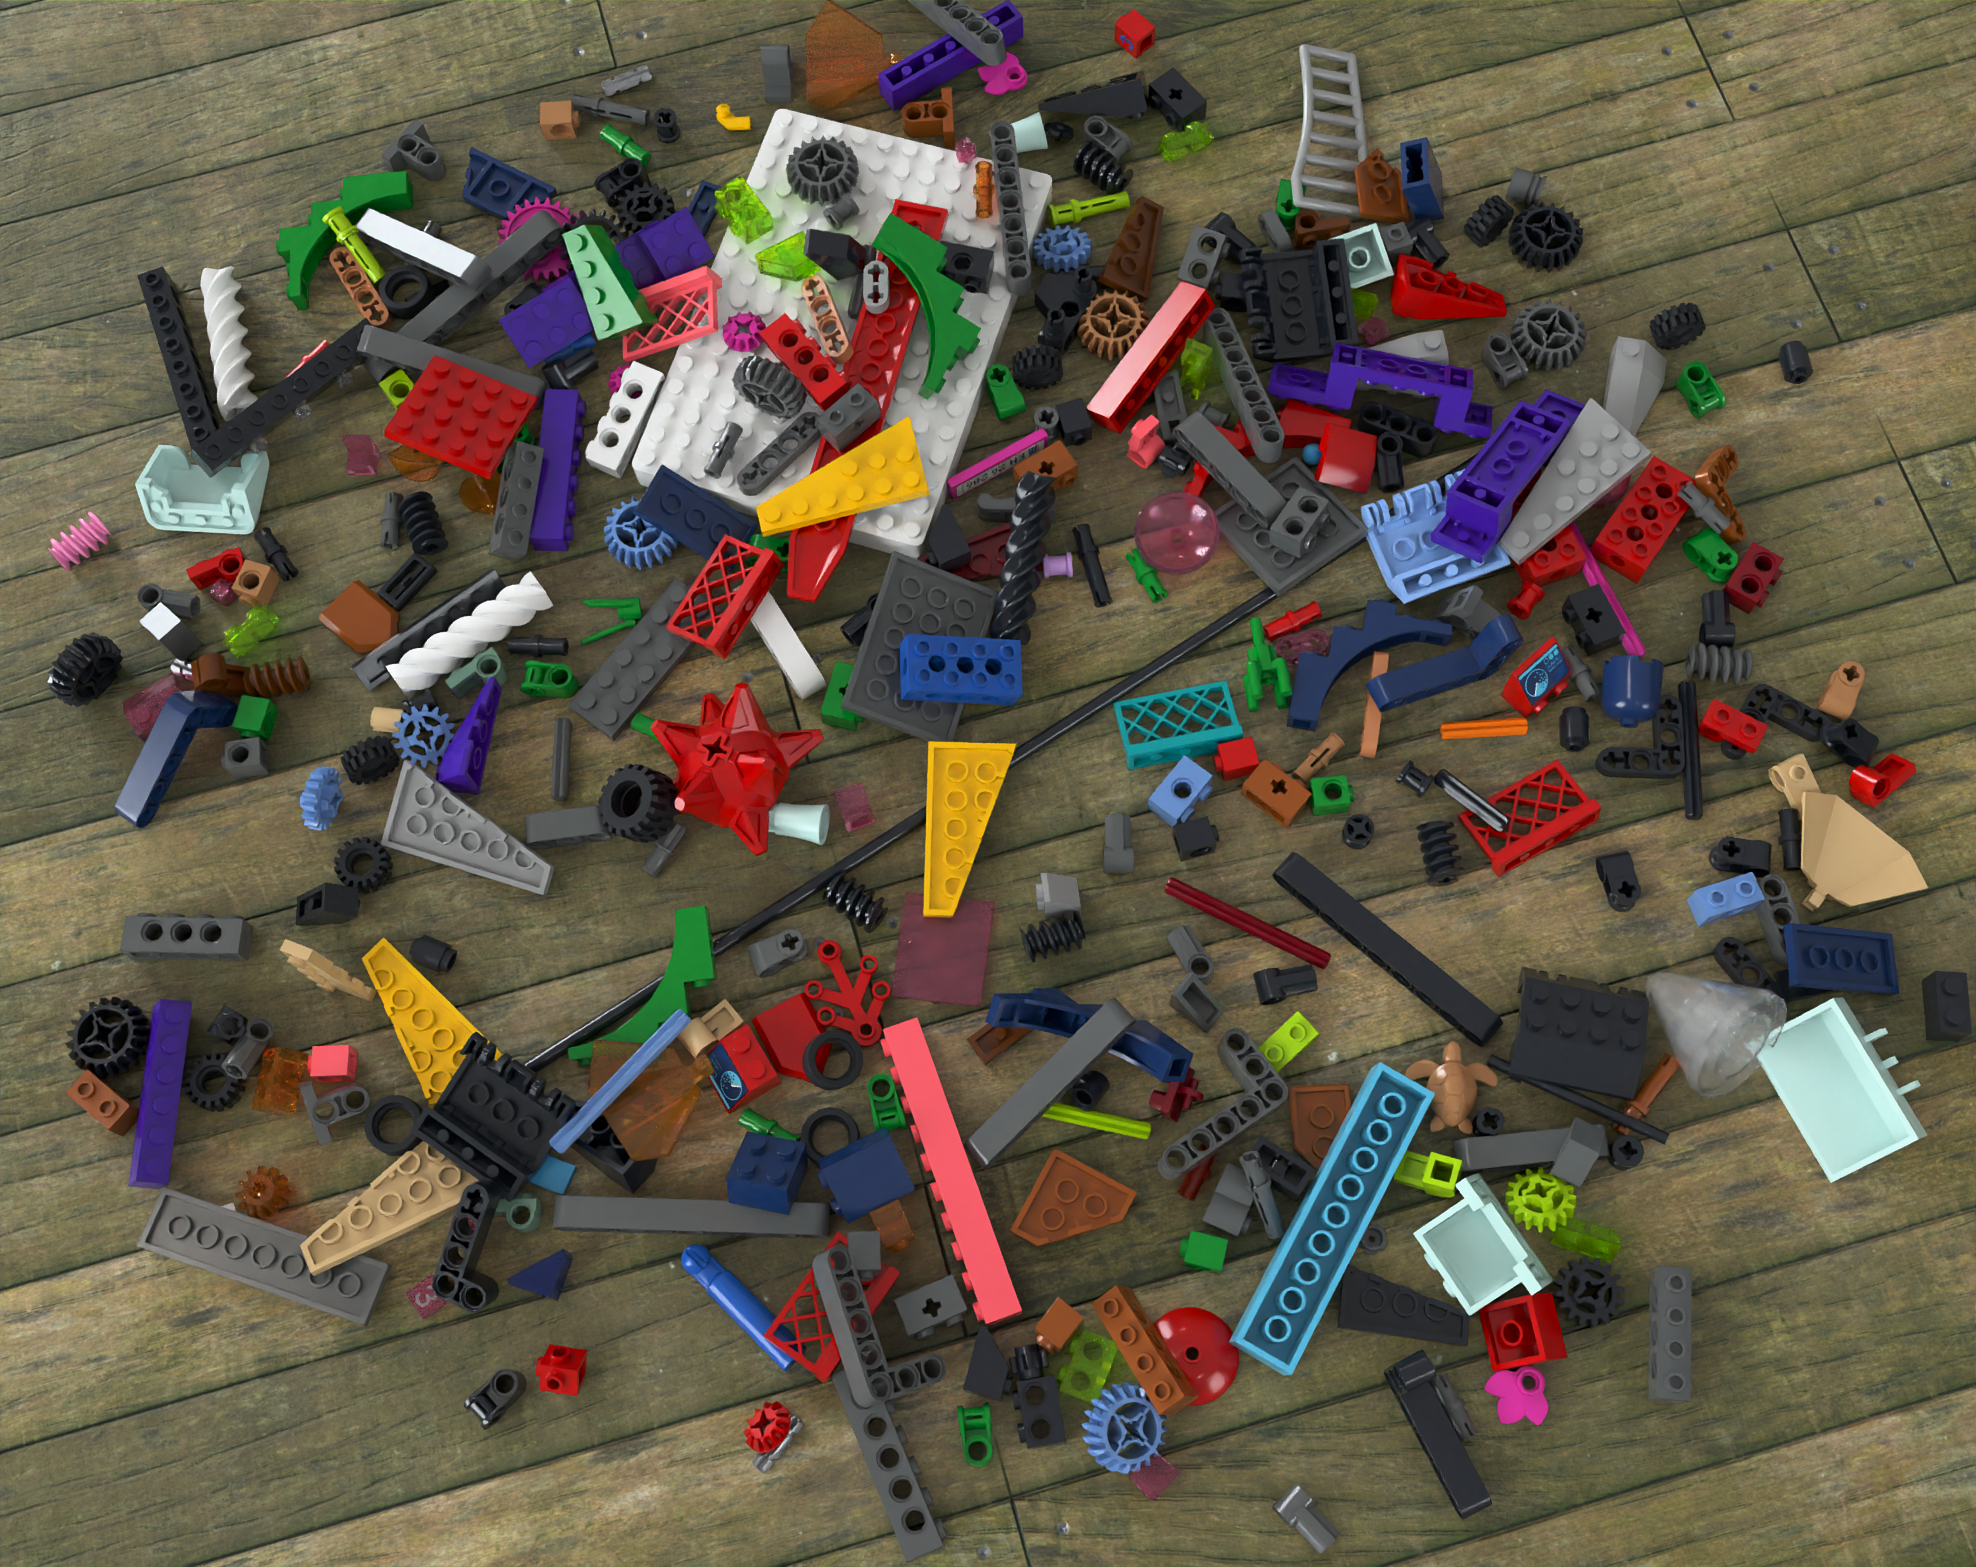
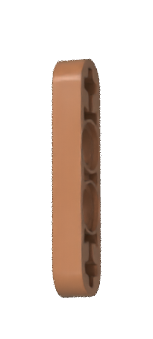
M347 247L334 249L330 254V263L363 318H367L375 327L388 330L392 325V317L364 270ZM345 258L350 267L345 269L340 259ZM352 276H362L357 284L348 283ZM364 295H373L370 303H360ZM375 310H377L382 318L379 322H377L372 314Z
M811 275L802 283L801 290L825 352L830 355L836 364L845 363L853 355V346L828 285L821 276ZM813 288H817L819 296H815ZM829 304L827 311L822 314L817 313L822 305ZM837 324L834 332L825 334L826 329L830 325ZM836 342H839V343H840V345H841V351H840V352H838V349H837V347H836V345H835L834 343H836Z
M1374 650L1369 681L1378 675L1387 673L1388 652ZM1367 691L1359 756L1374 759L1382 712L1378 710L1369 691Z

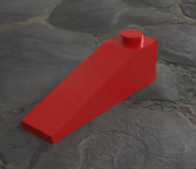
M1404 254L1399 255L1390 293L1393 314L1417 320L1506 316L1507 309L1502 294L1475 282H1470L1468 285L1456 278V273L1449 270L1447 274L1432 268L1434 263Z

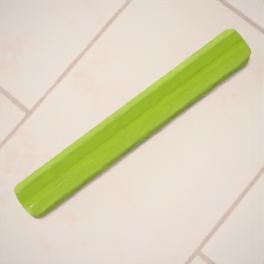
M1057 1102L1041 1116L1145 1140L1149 1139L1152 1125L1148 1122L1093 1110L1084 1111L1078 1107Z

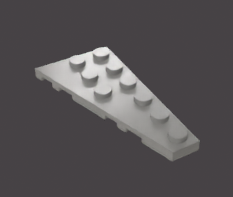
M1590 397L1502 536L1499 546L1520 565L1649 460L1652 452Z
M404 760L381 845L531 892L547 895L555 868L553 864L409 760Z

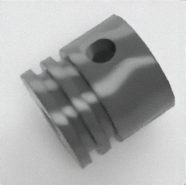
M1516 167L1505 199L1520 204L1527 202V206L1534 204L1537 207L1547 176L1544 175L1542 178L1540 177L1541 174L1538 173L1535 176L1533 175L1534 172Z

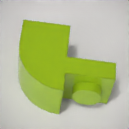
M1406 1150L1393 1179L1394 1182L1424 1190L1429 1195L1452 1198L1456 1193V1184L1460 1179L1463 1162L1462 1160L1431 1152L1428 1157Z

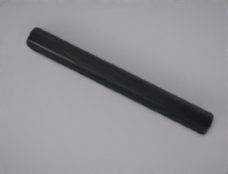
M1684 680L1678 685V694L1682 706L1685 766L1683 768L1685 817L1689 820H1698L1703 816L1696 683L1692 680Z

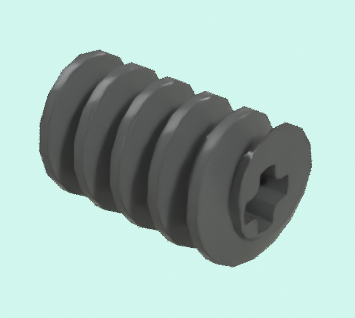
M1691 642L1685 663L1687 678H1691L1694 671H1698L1699 680H1703L1706 673H1710V680L1715 682L1718 674L1722 676V683L1726 684L1729 677L1733 676L1734 685H1739L1741 679L1745 678L1747 680L1751 673L1752 651L1745 650L1741 653L1739 648H1733L1730 652L1726 646H1722L1718 651L1716 645L1711 644L1706 649L1704 643H1698L1694 648V644Z

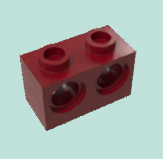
M1753 542L1723 589L1725 593L1729 594V604L1747 614H1750L1755 605L1761 608L1770 594L1765 591L1768 584L1774 586L1783 573L1779 567L1784 558ZM1756 566L1762 567L1765 571H1760ZM1742 587L1749 589L1752 594L1745 592Z

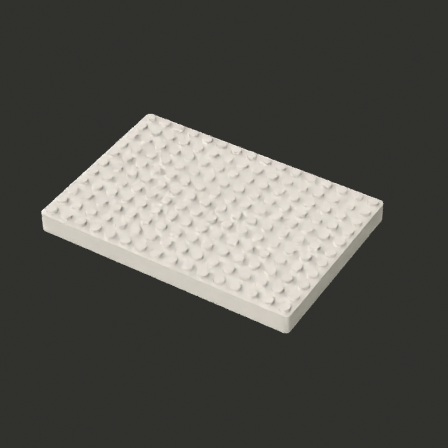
M778 109L774 113L711 267V270L722 278V288L717 289L718 332L679 345L632 460V467L638 482L648 487L657 470L663 464L736 511L758 517L756 510L758 505L809 476L821 437L759 494L746 496L740 491L737 476L749 462L799 416L806 412H815L820 416L824 412L807 392L804 406L791 419H785L784 417L779 419L775 415L770 416L766 412L762 413L757 407L754 408V405L750 402H746L745 398L739 395L732 381L737 366L744 358L760 356L763 359L768 358L771 362H777L781 367L784 366L770 351L765 342L749 352H738L728 347L723 339V325L727 323L728 316L734 317L738 311L742 314L751 311L753 315H760L767 328L786 313L792 321L795 319L799 320L807 331L804 335L807 338L813 336L822 348L819 352L825 355V349L801 290L802 283L811 275H819L823 278L831 291L851 341L858 320L849 318L847 311L855 275L837 281L803 254L806 230L815 229L850 235L862 246L865 244L870 246L886 218L892 212L895 199L948 209L949 216L941 241L994 251V270L987 294L979 292L970 293L963 290L960 297L964 301L957 312L958 315L981 328L977 335L980 342L973 354L968 352L962 360L958 358L951 371L946 369L943 375L946 382L939 394L934 392L928 400L920 396L918 393L926 376L930 355L929 330L922 305H920L882 432L910 416L930 495L857 513L849 542L891 554L896 551L918 560L917 557L926 554L929 548V536L948 494L947 479L955 475L986 388V372L990 366L994 365L1018 296L1011 294L1007 288L992 160L787 109ZM823 135L826 140H830L834 136L837 143L844 141L846 147H851L853 154L858 160L859 175L856 186L852 187L851 194L847 195L854 200L860 212L847 219L840 230L833 228L823 214L826 208H832L840 199H834L833 205L829 201H824L823 206L819 204V201H815L811 205L808 202V198L802 201L799 198V194H794L790 184H788L786 167L789 155H793L794 147L801 148L802 140L810 143L812 136L816 140H821ZM1019 167L1031 261L1034 247L1033 241L1038 239V233H1041L1048 214L1047 206L1052 202V178L1048 174ZM876 249L877 254H876L875 261L877 260V257H878V254H879V250H877V249ZM813 288L815 296H819L817 288ZM708 293L700 296L697 301L699 305L702 306L708 297ZM829 304L822 305L817 313L822 314L827 311ZM696 306L690 318V321L699 310V308ZM707 313L697 325L698 328L709 325V315ZM837 324L830 325L826 329L825 334L834 332ZM738 326L740 334L744 332L751 336L748 327L744 329ZM839 342L834 343V344L836 345L837 349H838V352H840V351H841V345H840V343H839ZM844 363L836 364L835 370L838 373L842 371ZM727 422H734L743 428V432L734 447L735 453L732 459H728L720 478H712L704 472V468L713 453L712 447L715 442L719 441ZM815 423L813 425L805 424L806 429L809 427L812 429L816 428ZM789 439L783 444L786 450H793L798 446V442L794 439ZM767 458L763 462V466L769 469L774 468L778 464V460L775 458ZM748 478L745 480L746 485L748 483H751L752 485L756 483L755 478L753 480H749Z

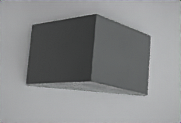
M161 602L139 621L176 658L187 659L203 644Z
M1189 972L1172 993L1169 1005L1206 1033L1209 1032L1226 1010L1193 972Z
M1575 1117L1550 1174L1580 1188L1600 1154L1605 1131Z

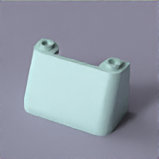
M158 445L135 483L148 523L161 530L249 534L253 532L259 519L269 471L267 452L260 450L246 451L240 460L241 467L226 466L210 478L199 465L190 463L189 457L183 449L171 445Z

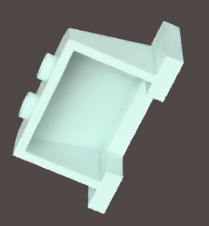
M1479 1173L1466 1177L1456 1184V1187L1464 1197L1463 1200L1413 1233L1426 1252L1424 1257L1433 1270L1438 1269L1444 1278L1443 1285L1451 1297H1457L1469 1316L1520 1282L1525 1285L1532 1296L1553 1281L1546 1268Z

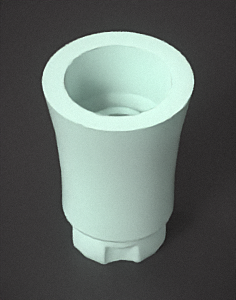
M1039 112L1011 123L1015 132L1017 153L1048 149Z
M774 804L769 810L768 832H775L776 835L790 836L823 845L830 822L828 804Z

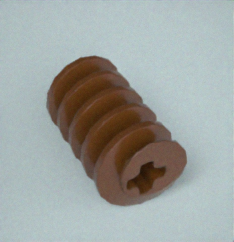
M302 656L298 657L297 665L295 666L292 659L287 658L286 667L282 666L280 660H276L275 667L272 669L267 661L263 664V671H260L259 666L254 663L252 664V672H248V670L244 672V683L248 696L258 698L261 696L266 699L271 694L279 697L283 692L286 695H291L294 690L297 693H303L305 689L310 690V674Z

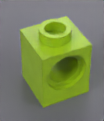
M402 368L379 383L385 396L396 410L399 409L414 386Z

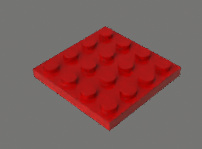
M434 355L386 426L384 437L490 480L537 405V396Z

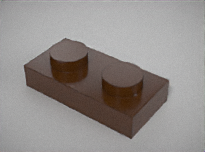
M987 1024L967 1039V1043L986 1066L1032 1032L1033 1029L992 1027Z

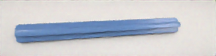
M678 1009L550 1139V1145L557 1152L564 1153L691 1022L690 1017L683 1010Z

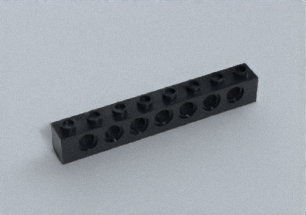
M162 266L139 274L137 277L192 450L221 427L175 283Z

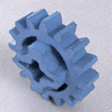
M1056 225L1055 230L1046 228V234L1038 233V239L1033 241V257L1037 259V265L1044 264L1045 270L1052 267L1056 273L1059 269L1069 272L1070 267L1077 269L1079 263L1086 264L1087 258H1091V239L1087 238L1086 232L1080 233V228L1078 227L1074 230L1070 229V225H1067L1065 229H1061L1059 225Z
M423 704L422 711L418 712L415 706H412V714L410 716L404 712L401 714L404 719L403 723H394L400 729L399 732L392 733V737L399 738V743L394 745V749L402 748L404 751L400 757L403 759L409 755L411 757L410 762L413 764L417 760H421L422 767H426L427 760H431L434 766L438 765L437 757L443 758L444 751L450 745V739H453L455 734L449 731L455 724H447L445 722L449 715L447 713L441 717L437 715L439 707H435L432 712H429L427 704ZM423 716L435 719L440 725L431 726L425 723ZM410 721H413L415 728L412 735L404 738L407 725ZM419 723L426 732H432L428 743L430 749L423 740L418 741L416 738L420 734ZM444 734V742L441 748L436 751L434 743L438 736ZM414 745L421 747L426 755H418L408 747Z
M315 767V772H311L310 779L305 782V790L300 796V806L304 808L301 815L305 819L304 825L308 826L309 829L327 830L329 824H333V818L338 814V807L343 801V791L339 789L342 780L338 778L339 772L335 771V768Z

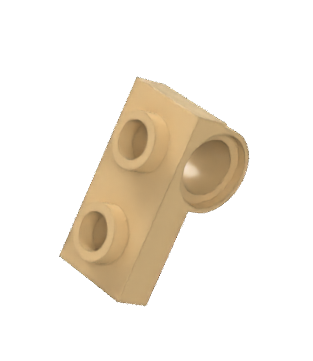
M1796 754L1769 769V777L1772 784L1777 790L1785 793L1791 808L1798 809V820H1802L1803 792L1821 793L1804 754Z
M724 999L702 1018L692 1019L678 1035V1039L695 1060L699 1062L721 1039L745 1025V1022L729 1002Z

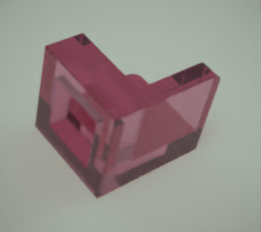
M343 435L342 442L348 450L346 466L348 474L377 475L379 450L371 436Z
M856 783L833 791L847 832L875 823L862 783Z
M1160 1453V1456L1157 1457L1150 1455L1151 1466L1141 1464L1140 1468H1137L1128 1478L1151 1502L1180 1473Z

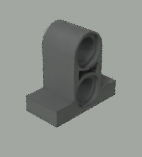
M762 44L761 63L766 84V103H792L794 53H790L789 44Z
M414 119L381 156L389 172H398L407 166L429 181H438L445 176L446 167L439 151L427 143L430 138L423 123Z
M1473 585L1444 596L1432 619L1442 620L1446 624L1450 623L1474 641L1484 627L1496 617L1501 616V614L1480 599L1484 591Z
M311 1080L298 1084L320 1146L332 1142L327 1125L359 1114L369 1105V1094L365 1086L358 1082L347 1083L318 1095L315 1094ZM352 1091L363 1093L362 1101L356 1105H350L346 1102L347 1095ZM329 1102L333 1105V1110L327 1116H319L315 1112L318 1104Z

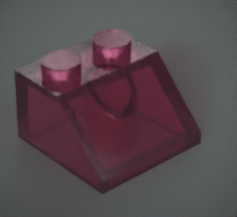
M173 672L122 702L124 715L136 735L145 743L166 700L175 692L185 691Z

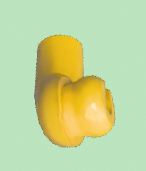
M720 104L717 106V121L727 130H751L750 116L735 117L730 112L729 105Z

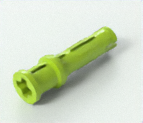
M1127 191L1081 202L1072 199L1069 200V203L1054 206L1049 204L1047 211L1050 225L1052 228H1055L1056 225L1072 221L1074 224L1079 223L1084 217L1124 208L1127 209L1130 207V201Z
M342 206L329 211L322 221L325 224H329L337 235L336 240L346 245L373 284L381 283L387 273L358 236L357 226L350 223L344 215Z

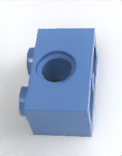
M1184 755L1150 796L1147 809L1172 827L1181 822H1188L1195 812L1193 807L1199 800L1204 802L1212 792L1213 787H1211L1213 775ZM1183 789L1186 790L1190 794V796H1188L1187 798H1179L1178 796H1176L1175 792L1177 790Z
M1749 872L1697 889L1687 899V903L1698 927H1702L1755 910L1765 898L1753 872Z

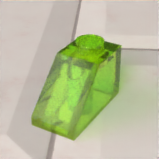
M803 231L755 254L760 274L795 282L815 275L816 272L821 270V267L803 254L806 236Z

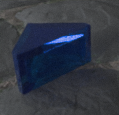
M562 1249L509 1277L507 1281L509 1285L516 1289L558 1301L573 1257L566 1249Z

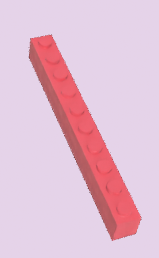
M916 1017L883 1029L885 1039L880 1040L885 1057L892 1056L895 1067L890 1068L895 1085L902 1084L905 1095L901 1096L900 1100L905 1114L912 1113L915 1124L910 1125L915 1143L922 1141L926 1152L920 1154L925 1171L929 1172L932 1170L936 1182L930 1185L936 1202L942 1200L946 1212L940 1213L946 1231L953 1229L956 1241L951 1243L956 1260L963 1259L967 1269L966 1272L961 1273L967 1291L974 1289L977 1302L972 1303L977 1320L978 1322L984 1320L986 1326L990 1327L1022 1315L1021 1306L918 1018Z

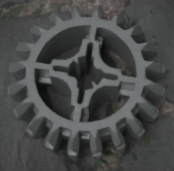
M823 135L821 140H816L812 136L810 143L802 140L801 148L794 147L793 155H789L786 172L788 184H790L794 194H799V198L802 201L808 198V202L811 205L815 201H819V204L823 206L824 201H829L833 205L834 199H840L844 193L851 194L852 187L856 186L859 168L857 157L853 154L851 147H846L844 141L837 143L834 136L830 140H826Z
M1549 299L1544 305L1538 300L1534 306L1528 304L1524 311L1521 310L1518 313L1516 320L1512 324L1510 340L1513 341L1512 344L1518 350L1517 352L1520 357H1525L1526 365L1532 362L1535 364V370L1540 366H1544L1546 372H1548L1551 366L1559 371L1562 365L1568 367L1573 360L1576 361L1585 347L1587 331L1584 330L1585 321H1579L1580 313L1572 314V306L1565 309L1562 307L1561 301L1557 305H1553L1551 299ZM1550 330L1551 333L1548 341H1546L1547 333Z
M760 356L744 358L737 366L732 379L735 389L738 390L740 396L745 398L746 402H750L754 405V408L757 407L762 413L766 412L770 416L775 415L779 419L781 417L785 419L795 417L801 411L807 397L805 387L801 385L802 382L794 377V373H790L786 370V367H781L777 362H771L768 358L763 359Z

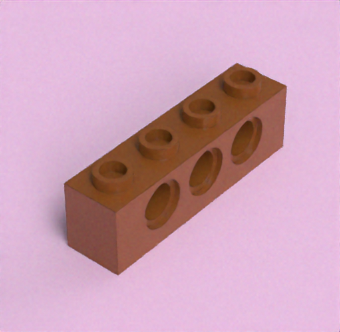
M1115 1285L1092 1303V1306L1159 1415L1173 1416L1198 1398L1195 1390L1130 1287Z

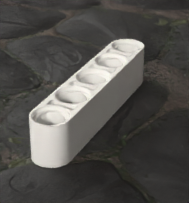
M741 585L734 588L733 591L739 590ZM768 591L752 616L751 622L798 697L804 700L827 687L819 669Z

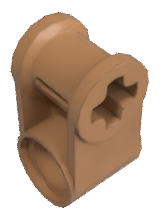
M1847 661L1837 671L1833 672L1818 701L1817 710L1841 720L1848 719L1856 705L1858 693L1865 679L1863 667L1857 662Z

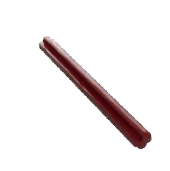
M1171 877L1165 886L1164 891L1166 894L1310 964L1325 969L1330 961V953L1174 877Z

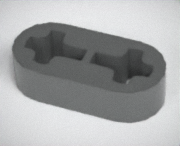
M1271 209L1259 214L1258 223L1273 253L1292 252L1293 247L1290 237L1275 211Z

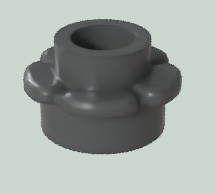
M1369 1223L1358 1246L1362 1247L1363 1251L1369 1255H1375L1378 1251H1383L1388 1243L1385 1229L1380 1225ZM1370 1236H1373L1375 1238L1374 1242H1371L1369 1240Z

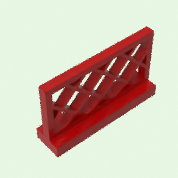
M725 534L665 628L671 633L713 651L716 656L726 659L785 565L774 551L767 548L761 550ZM729 545L737 548V555L724 559V553ZM753 556L759 557L754 566L746 569L745 559ZM740 562L741 571L728 576L726 567ZM721 569L723 578L709 582L711 573ZM743 578L744 582L739 590L731 592L730 583ZM725 585L726 594L713 599L711 590ZM706 592L708 601L695 606L694 600L697 595ZM728 602L729 606L725 612L716 615L715 606ZM710 609L711 618L698 623L696 613ZM691 616L693 625L683 629L677 627L683 618ZM713 625L714 629L708 639L701 638L700 630Z
M1557 759L1486 799L1494 806L1500 801L1514 803L1512 814H1506L1510 818L1508 833L1491 830L1489 824L1487 829L1474 826L1469 819L1476 816V814L1469 809L1458 815V820L1490 860L1492 870L1499 878L1597 822L1601 806L1595 799L1590 800ZM1556 771L1562 779V785L1556 786L1543 783L1544 777ZM1525 787L1539 789L1537 800L1519 797L1520 790ZM1542 790L1560 793L1558 804L1540 801ZM1563 794L1576 796L1581 804L1574 808L1561 805ZM1517 804L1535 807L1533 819L1515 815ZM1538 808L1556 811L1555 819L1549 822L1537 820ZM1513 823L1532 825L1530 833L1525 836L1512 834ZM1489 836L1506 839L1505 847L1494 852L1487 843Z
M838 1231L824 1251L836 1246L839 1242L847 1247V1237ZM830 1258V1263L832 1267L835 1268V1264L833 1260ZM881 1262L879 1276H875L874 1280L861 1282L862 1287L868 1286L864 1294L871 1316L877 1311L899 1279L901 1273L891 1265L887 1266L883 1262ZM812 1267L766 1331L763 1338L815 1374L816 1378L826 1384L842 1360L833 1333L822 1334L820 1317H826L827 1313L826 1311L819 1312L816 1295H820V1291L815 1290L813 1279L815 1275ZM810 1283L811 1291L804 1292ZM812 1296L815 1313L796 1316L795 1303L797 1300ZM792 1309L793 1317L785 1319L787 1314ZM816 1318L819 1336L800 1339L798 1321ZM850 1321L851 1327L855 1331V1326L853 1322ZM794 1322L796 1340L782 1342L773 1335L780 1325ZM831 1339V1341L825 1348L824 1340ZM820 1341L822 1354L813 1364L803 1357L801 1344ZM797 1345L798 1352H796L789 1346Z

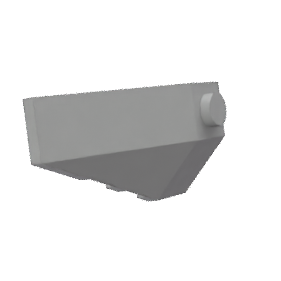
M1443 330L1416 333L1367 348L1449 365L1448 350ZM1362 379L1357 380L1355 388L1365 391L1370 389L1386 390L1387 394L1396 395V392L1413 394L1412 397L1416 398L1437 396V394L1425 396L1412 389L1396 390L1390 385L1382 383L1370 385Z
M1618 336L1610 353L1603 409L1635 437L1664 384L1667 359L1647 341Z

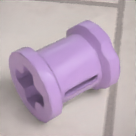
M1071 552L1060 556H1048L1046 554L1043 559L1044 579H1049L1050 576L1067 575L1068 578L1073 577Z

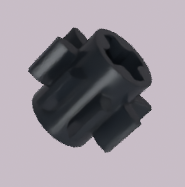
M1176 442L1174 448L1167 445L1158 459V464L1163 466L1161 468L1162 473L1172 479L1175 478L1176 474L1184 476L1193 460L1188 455L1189 452L1179 442Z
M1029 1344L1014 1349L1016 1357L1009 1358L1012 1375L1019 1374L1021 1381L1044 1377L1043 1368L1049 1367L1046 1350L1039 1352L1038 1344Z

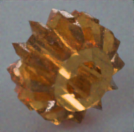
M258 1166L257 1173L251 1170L246 1171L248 1180L238 1181V1185L243 1187V1190L235 1193L236 1198L242 1200L238 1205L240 1210L247 1211L249 1217L256 1218L259 1215L263 1220L269 1218L270 1212L275 1215L280 1214L278 1206L280 1204L288 1205L289 1201L283 1197L292 1192L290 1187L284 1186L288 1181L287 1176L279 1175V1170L274 1167L267 1170L264 1166Z

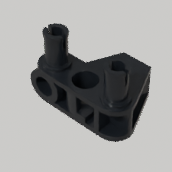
M1087 266L1078 267L1075 271V276L1046 273L1034 291L1035 307L1046 319L1039 333L1038 343L1045 345L1046 349L1049 346L1054 347V350L1058 349L1061 355L1067 352L1077 337L1079 320L1084 315L1086 308L1089 307L1090 301H1094L1097 293V285L1092 280L1093 273L1091 268L1086 273Z

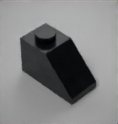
M815 229L806 230L803 254L837 281L864 272L866 248L850 235Z
M946 503L942 505L929 536V551L926 552V557L931 566L949 572L970 563L971 550Z
M325 882L298 896L296 925L343 924L356 918L360 909L358 888Z
M980 1325L963 1390L970 1394L1001 1402L1003 1395L1009 1396L1014 1377L1008 1376L1009 1367L987 1327Z

